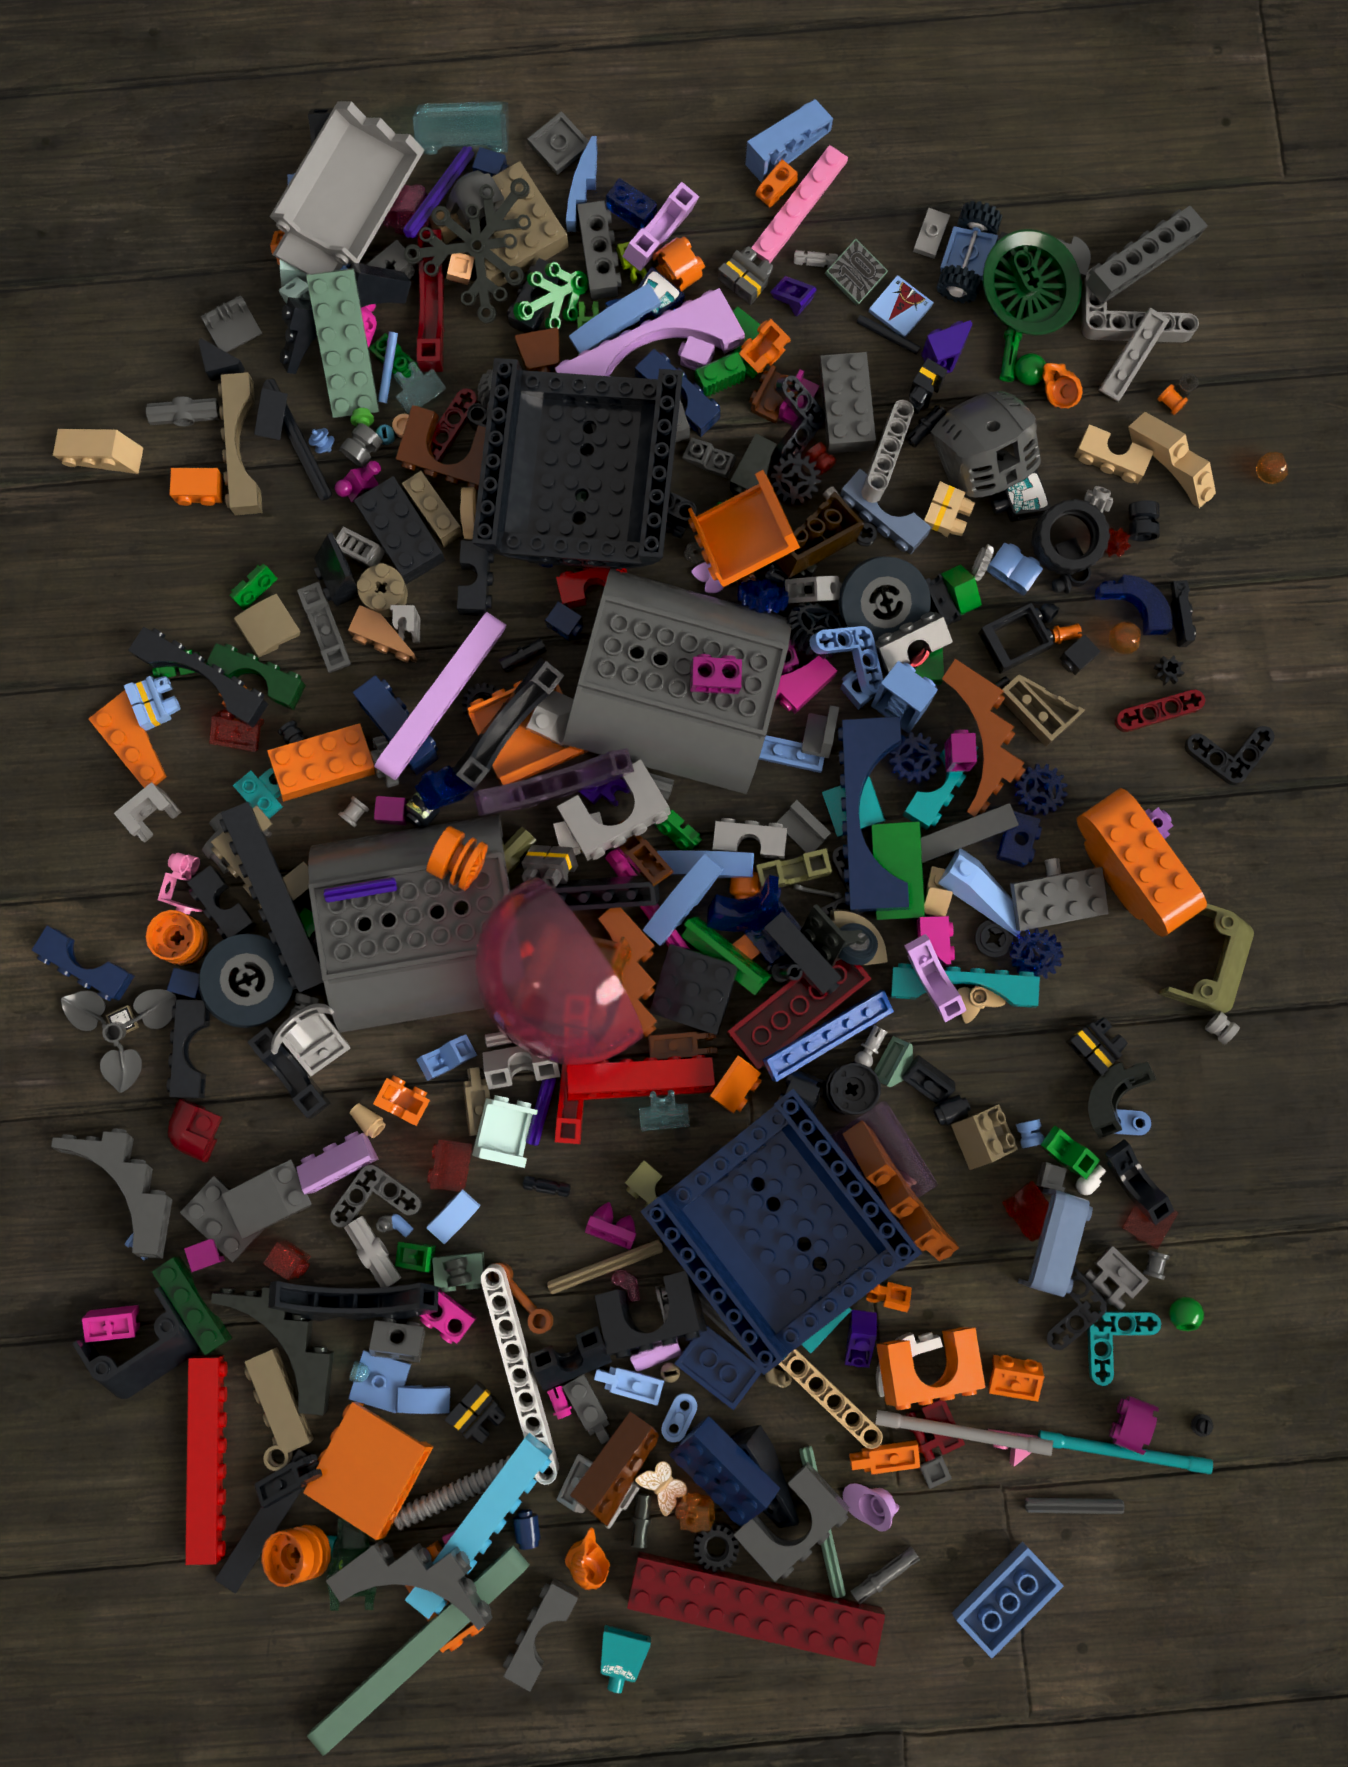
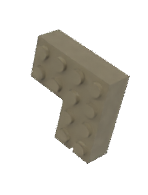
M520 161L492 177L505 199L511 192L510 185L513 180L522 178L528 183L530 188L528 196L524 199H518L503 220L516 219L522 214L527 215L531 220V226L527 230L518 228L495 231L489 239L503 238L506 234H513L517 239V245L513 249H507L506 247L490 249L508 265L518 266L525 273L532 264H536L538 258L547 260L569 247L567 233ZM517 184L515 187L517 192H521L524 189L522 184ZM522 218L520 220L521 226L524 227L528 224V219ZM512 237L506 239V245L511 246L514 243ZM476 241L473 245L475 250H479L482 246L479 241ZM484 257L487 278L498 287L506 284L505 274ZM517 271L511 272L510 278L512 280L518 277Z

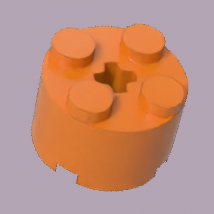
M684 236L682 238H674L653 254V261L657 259L659 263L656 267L658 273L676 287L679 293L702 277V269L705 268V265L699 256L694 255L689 240Z

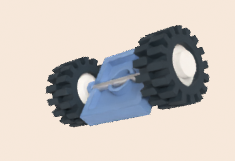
M975 201L966 202L962 207L957 222L958 227H953L940 267L941 274L936 287L941 296H947L946 299L948 300L954 299L953 302L960 301L965 303L966 301L971 303V301H975L981 281L983 280V268L986 258L992 247L998 242L997 232L1002 220V214H1000L999 210H995L996 207H989V203L984 205L982 201L977 203Z

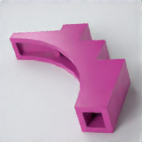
M817 656L807 665L789 674L781 675L775 701L780 698V704L788 712L792 710L796 714L836 676L837 670L826 659ZM702 668L700 670L703 677L710 676L707 669ZM724 675L726 678H733V676Z

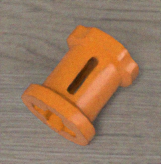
M1173 384L1166 388L1157 399L1159 402L1165 403L1172 410V415H1175L1188 402L1187 398H1183L1174 390Z

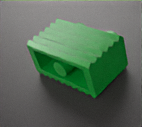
M738 352L695 369V381L701 387L706 397H711L712 394L715 395L720 390L723 391L728 389V387H732V385L736 386V383L740 384L741 381H745L746 367Z

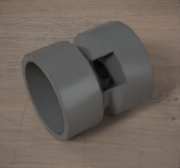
M358 423L351 432L352 438H347L339 449L350 461L363 468L371 458L370 453L376 452L382 445L383 440L371 428L363 423Z

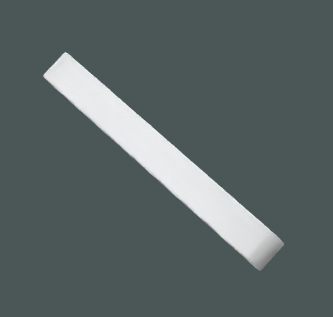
M491 1264L482 1273L481 1284L523 1436L525 1438L528 1433H531L553 1451L549 1456V1459L552 1461L549 1466L552 1468L553 1473L546 1475L538 1471L535 1475L539 1483L548 1485L556 1479L559 1470L557 1455L506 1271L499 1264ZM488 1272H496L500 1280L498 1282H491L488 1279ZM497 1295L503 1296L506 1300V1305L498 1306L494 1301V1297ZM509 1320L513 1325V1329L504 1330L501 1326V1321ZM507 1345H517L520 1352L518 1354H511L507 1349ZM514 1369H523L526 1372V1377H516ZM524 1392L530 1393L533 1401L524 1402L521 1394ZM536 1417L540 1425L531 1426L527 1418Z

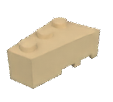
M58 429L53 456L61 460L63 465L69 467L83 466L139 474L143 447L118 430Z

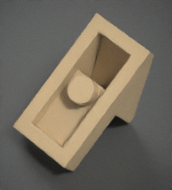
M933 866L930 868L924 897L925 915L940 917L947 914L953 892L938 884L946 869Z

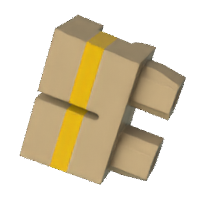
M939 482L924 521L931 526L932 530L941 532L945 537H948L949 533L962 536L967 522L957 519L956 515L959 512L970 517L975 502L964 497L966 492Z

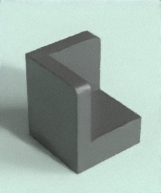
M1041 1162L1035 1186L1065 1192V1188L1062 1186L1066 1168L1052 1165L1048 1162Z

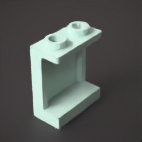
M495 1095L494 1100L486 1098L472 1156L525 1168L527 1158L523 1157L526 1138L533 1114L537 1115L538 1110L531 1109L532 1104L517 1101V1105L509 1104V1098Z

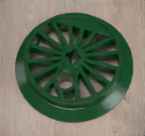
M1023 229L1005 235L992 247L983 268V287L989 307L1002 323L1017 332L1027 335H1045L1055 332L1073 317L1078 308L1082 291L1078 265L1066 246L1048 233ZM1006 254L1007 257H1008V260H1006V259L1003 257V255ZM1039 257H1041L1045 262L1038 269L1037 264ZM997 265H998L1004 272H1002V271L996 269ZM1048 266L1054 271L1041 277V274ZM1053 277H1056L1058 283H1043ZM994 278L1005 283H994ZM996 290L1010 291L999 297L996 294ZM1048 291H1059V296ZM1016 295L1015 298L1010 302V304L1006 308H1004L1000 303L1001 301ZM1018 302L1015 315L1012 316L1009 311ZM1024 310L1025 318L1021 320V316Z

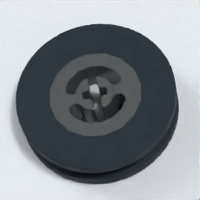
M873 557L859 563L845 577L840 588V598L838 600L839 613L842 621L846 623V628L865 626L872 631L874 641H877L879 636L885 633L896 632L900 630L899 627L903 624L914 623L920 620L922 615L928 613L931 601L930 591L923 575L909 562L895 557ZM890 585L895 589L894 594L887 591H881L882 594L875 593L872 601L869 602L870 595L877 587ZM883 597L889 599V601L886 602V607L880 605V602L883 601ZM899 601L898 609L892 616L885 619H879L874 616V610L887 613V610L893 611Z
M239 934L222 940L210 950L200 970L199 992L205 1007L215 1018L230 1026L251 1028L271 1021L283 1010L291 997L293 988L288 980V976L291 975L288 966L283 967L278 957V954L281 953L277 944L273 945L271 940L259 935ZM244 965H251L257 968L264 980L263 989L260 992L255 990L258 977L250 982V986L243 983L237 987L238 991L248 994V997H241L234 993L228 981L229 974L233 970L238 972L235 984L240 983L243 976L247 979L254 977L256 972L245 968Z

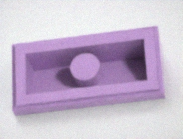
M677 1340V1344L663 1347L662 1343L653 1345L654 1350L639 1353V1351L631 1354L630 1359L635 1370L639 1372L678 1357L682 1354Z

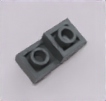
M692 437L682 457L683 460L724 478H728L736 461L735 454L716 449L711 443Z

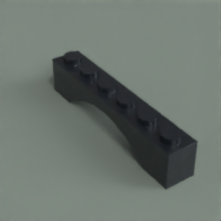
M145 627L142 628L128 650L130 653L153 668L180 667L192 670L206 677L219 690L227 711L240 721L254 728L269 705L263 699L264 694L254 688L251 691L244 688L245 683L235 676H232L231 679L223 675L225 671L217 665L212 664L211 667L203 663L205 661L203 657L195 652H192L191 655L184 651L186 647L175 640L171 643L165 640L166 635L159 630L153 628L150 631Z
M540 658L460 758L452 771L475 789L490 771L500 751L515 730L551 694L564 675L546 660Z

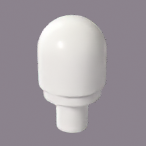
M1098 1165L1087 1179L1080 1177L1076 1182L1078 1192L1082 1195L1092 1194L1100 1186V1178L1106 1170Z

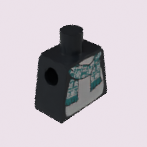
M1037 469L1023 481L1001 491V498L991 501L994 514L1006 511L1011 522L1040 518L1045 511L1051 508Z

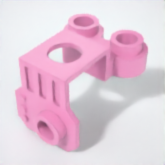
M179 852L170 855L168 867L171 868L173 873H165L158 896L159 901L177 906L176 911H181L185 914H190L191 911H203L200 908L171 900L177 879L189 881L192 875H195L200 865L199 857ZM170 881V889L168 893H165L166 885Z

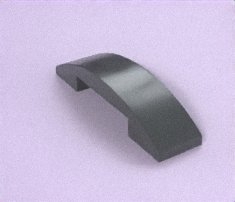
M316 582L298 589L297 592L311 623L328 672L332 673L351 665L343 639L320 583Z

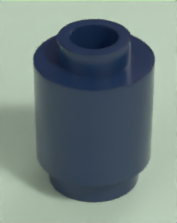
M531 1509L518 1511L517 1516L513 1517L515 1540L519 1544V1549L527 1550L538 1547V1540L541 1539L538 1514L532 1513Z

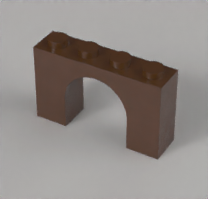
M412 405L396 459L402 463L401 467L411 471L419 468L424 470L423 474L436 478L438 474L446 477L445 481L458 485L460 481L466 483L467 487H474L478 491L486 427L478 425L471 450L462 461L451 465L442 464L435 459L431 448L439 415L434 411Z

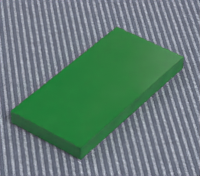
M920 822L873 824V857L890 874L907 882L909 892V910L876 911L877 920L925 917Z

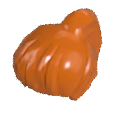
M1046 363L1043 367V379L1046 384L1045 391L1048 401L1054 407H1060L1061 409H1069L1078 404L1083 394L1080 379L1073 372L1067 370L1065 364Z
M592 1527L588 1529L586 1536L581 1541L571 1546L565 1557V1564L569 1568L573 1580L585 1590L600 1588L606 1581L610 1567L604 1551L596 1543L595 1532Z

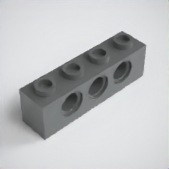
M605 201L577 204L591 300L618 296V287H622L620 273H615V266H618L617 251L612 252L611 245L615 244L614 231H609L608 224L612 223L610 209L605 208ZM594 227L602 228L599 231L592 230ZM598 248L605 249L603 252L595 251ZM601 269L608 270V272L604 274H601L598 271Z

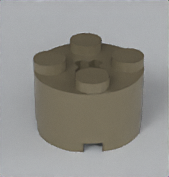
M384 563L365 570L357 582L358 595L364 606L382 614L383 617H393L390 610L391 605H406L408 590L401 574L395 568Z

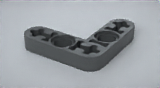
M367 1165L361 1169L333 1208L330 1219L337 1227L347 1226L355 1219L373 1192L406 1215L418 1213L422 1207V1201L416 1193L380 1167ZM375 1170L376 1181L370 1180L366 1185L370 1187L369 1191L364 1186L357 1184L359 1180L361 1183L366 1181L368 1177L365 1174L366 1171ZM388 1183H394L397 1186V1193L393 1197L387 1196L384 1192V1187ZM354 1189H360L363 1192V1199L359 1203L353 1202L350 1198L351 1191ZM403 1190L406 1192L403 1197L408 1200L415 1199V1209L410 1208L407 1210V1204L402 1200H399L398 1204L395 1202L401 1196ZM344 1201L350 1206L356 1207L355 1211L349 1209L346 1213L347 1221H338L339 1216L337 1212H343L347 1205L343 1204Z

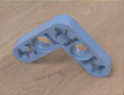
M858 626L821 630L812 635L810 646L817 654L852 651L861 691L868 696L877 693L883 681L874 637L869 628ZM838 634L845 638V646L838 642ZM819 639L821 641H827L830 639V642L824 645L823 643L819 642ZM863 655L870 659V667L863 663Z

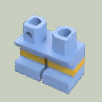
M148 676L144 681L135 684L131 682L124 685L139 726L145 731L171 720L170 715L181 709L175 696L165 700L162 696V693L173 689L169 678L166 676L156 679Z

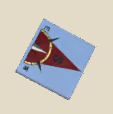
M897 275L869 308V313L895 333L906 338L932 307L933 302Z

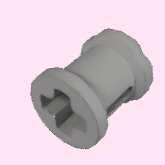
M352 796L351 803L343 812H339L338 815L355 828L358 819L364 812H368L370 809Z

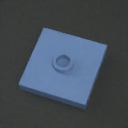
M363 1350L349 1399L396 1413L397 1386H405L411 1363L397 1359L371 1356L370 1351Z

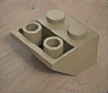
M999 1104L951 1124L969 1170L992 1163L1018 1150L1015 1138L1010 1132L1005 1114L1002 1112Z

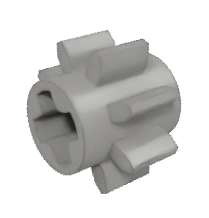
M1095 486L1093 491L1087 490L1084 500L1097 506L1101 513L1104 510L1109 512L1113 504V498L1110 497L1111 492L1100 486Z

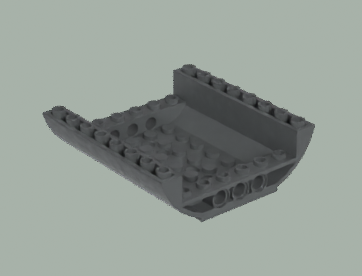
M610 568L580 674L563 745L629 763H635L641 759L645 767L747 794L767 734L789 647L792 624H787V617ZM633 648H639L643 651L644 656L640 659H635L631 656L630 651ZM657 654H662L666 657L667 663L657 665L653 657ZM699 654H709L711 658L731 655L735 656L736 659H742V686L739 694L690 692V669L693 657H697ZM730 670L722 671L723 675H726L728 673L733 674V672Z
M500 814L311 846L308 861V885L322 981L324 982L329 1006L334 1011L332 1016L335 1025L340 1033L530 1001L526 976L523 973L502 843L503 832ZM449 826L465 834L463 845H466L472 837L477 839V845L480 842L488 845L484 865L478 877L466 891L458 887L459 881L455 885L449 883L451 872L441 880L426 871L429 858L438 839ZM392 877L397 882V890L393 892L329 903L324 899V889ZM466 902L469 906L467 913L463 915L457 914L455 911L456 904ZM435 906H442L444 908V915L439 919H434L431 916V910ZM387 914H393L396 918L395 924L391 927L383 925V918ZM363 918L371 920V927L367 931H361L358 927L359 921Z

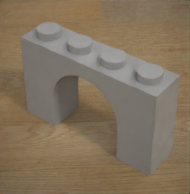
M641 759L620 771L623 781L635 799L633 812L624 822L613 826L602 825L596 822L590 816L578 795L557 806L587 861L602 857L605 851L611 847H620L626 842L627 838L632 835L638 836L643 834L648 826L664 822L668 815L671 814L669 805Z

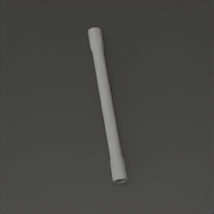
M877 1410L875 1425L904 1428L1016 1448L1030 1453L1052 1455V1440L1016 1436Z

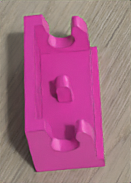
M139 1305L89 1310L82 1318L85 1343L135 1337L136 1332L140 1328V1322L136 1323Z

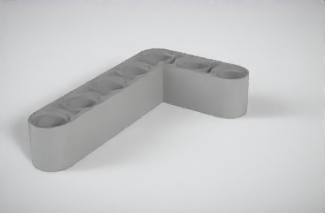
M1089 269L1081 291L1082 334L1090 340L1129 341L1137 328L1136 324L1140 323L1146 312L1107 311V302L1102 304L1085 284L1090 277L1089 272L1091 269ZM1090 301L1096 302L1098 306L1092 305ZM1158 312L1170 320L1166 325L1167 330H1163L1156 342L1189 341L1199 326L1198 318L1190 313ZM1090 323L1097 324L1098 328L1092 327ZM1113 323L1120 325L1121 328L1114 327ZM1182 325L1187 326L1189 330L1183 329Z

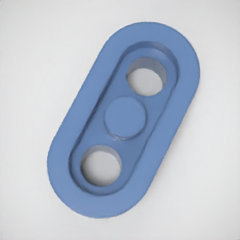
M1117 1109V1116L1122 1130L1113 1134L1144 1135L1150 1130L1151 1119L1145 1112ZM1138 1118L1143 1122L1140 1128L1135 1123Z

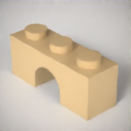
M1089 424L1074 457L1078 458L1083 464H1092L1099 467L1104 473L1115 474L1122 477L1128 483L1138 484L1144 476L1154 451L1132 442L1125 454H1113L1107 445L1111 433Z

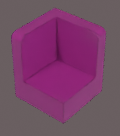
M377 796L374 820L379 824L406 825L404 807L408 803L407 800L399 797Z
M214 1239L184 1248L192 1272L225 1261L224 1256L219 1257Z

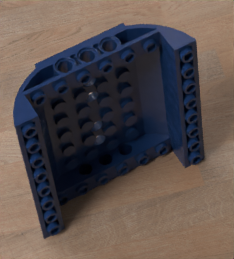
M794 1088L778 1100L774 1107L672 1189L656 1198L641 1211L763 1375L781 1363L793 1350L898 1269L904 1268L922 1254L921 1250ZM755 1177H761L765 1181V1188L763 1190L754 1188L753 1180ZM770 1197L779 1199L781 1204L779 1210H772L769 1207L768 1200ZM800 1237L810 1239L811 1248L809 1250H803L799 1246ZM816 1257H822L826 1260L827 1267L825 1270H819L815 1267L814 1259Z

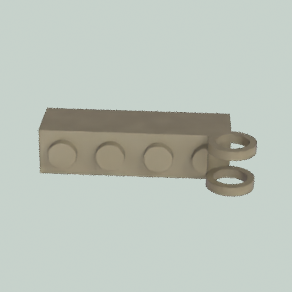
M276 1347L245 1361L246 1367H244L247 1379L249 1381L252 1380L255 1390H253L255 1400L258 1404L262 1405L265 1412L263 1413V1420L268 1428L271 1427L274 1435L272 1437L273 1445L264 1454V1464L272 1471H278L288 1465L293 1458V1450L307 1445L314 1440L305 1415L298 1413L299 1400L279 1350ZM274 1449H279L284 1453V1463H278L273 1459Z

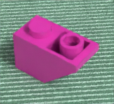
M949 916L919 917L917 919L918 938L926 934L943 967L951 965V960L955 959L954 946H950V937H953V923L949 922Z

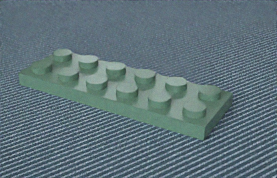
M354 268L307 274L306 278L333 418L351 416L352 412L358 408H367L371 413L379 412Z

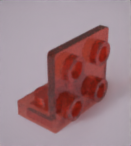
M440 1139L438 1144H434L432 1150V1158L435 1159L434 1168L429 1169L427 1183H431L430 1189H443L460 1192L463 1189L465 1191L473 1144Z

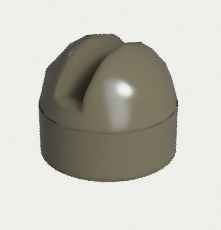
M674 1362L665 1363L660 1371L662 1379L668 1383L677 1381L680 1376V1368ZM676 1370L677 1373L675 1375L669 1376L664 1375V1372Z

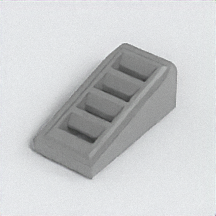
M345 527L341 529L336 537V541L343 554L367 568L378 565L385 554V551L379 544ZM350 536L351 539H350L349 542L347 543L346 547H343L344 543L346 542V540H347L348 537ZM358 541V543H357L356 547L354 548V550L351 551L352 548L354 547V545L356 544V542ZM367 546L362 555H360L364 547Z

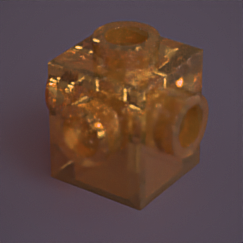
M692 1492L683 1496L680 1504L676 1506V1519H680V1530H689L690 1532L710 1531L715 1520L714 1501L709 1495H700L699 1493Z

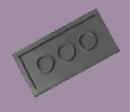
M1100 866L1010 883L1017 931L1109 914L1103 868Z

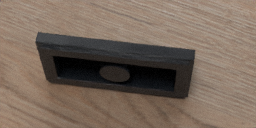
M919 1055L915 1057L902 1076L904 1081L936 1104L948 1099L955 1091V1082Z

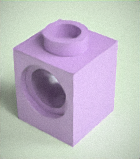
M689 335L686 343L682 342L678 351L680 365L695 370L711 363L715 345Z

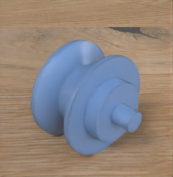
M326 428L313 429L309 444L311 446L316 445V453L331 452V447L335 440L334 437L327 436L328 430Z

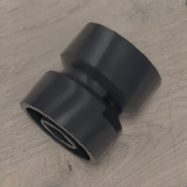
M1143 500L1129 504L1128 516L1129 520L1132 521L1129 524V539L1144 542L1159 538L1160 523L1156 521L1160 517L1159 503Z

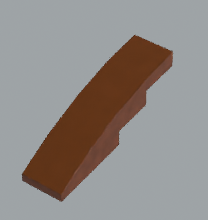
M632 835L626 839L623 845L616 848L653 886L674 873L649 842L640 835Z

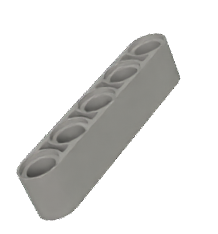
M898 400L887 418L861 491L862 497L868 502H878L888 486L914 413L913 405L907 400Z

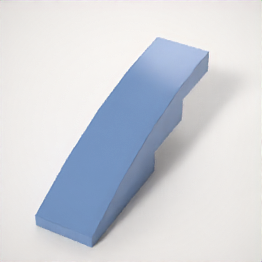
M597 136L591 137L581 155L573 176L567 206V232H576L577 204L586 203L587 190H596Z
M648 283L589 320L569 335V339L579 354L585 350H592L603 341L618 337L620 331L640 321L641 316L658 308L661 305V301Z
M682 850L657 851L674 873L671 875L685 877L704 854H708L724 868L718 878L753 877L754 853Z
M704 854L663 902L643 931L657 944L663 945L675 928L681 925L692 908L699 904L724 868L708 854Z

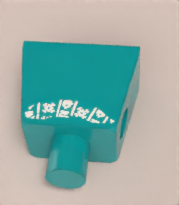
M605 1625L601 1674L610 1676L607 1687L609 1691L622 1693L625 1680L630 1682L636 1681L650 1648L651 1636Z

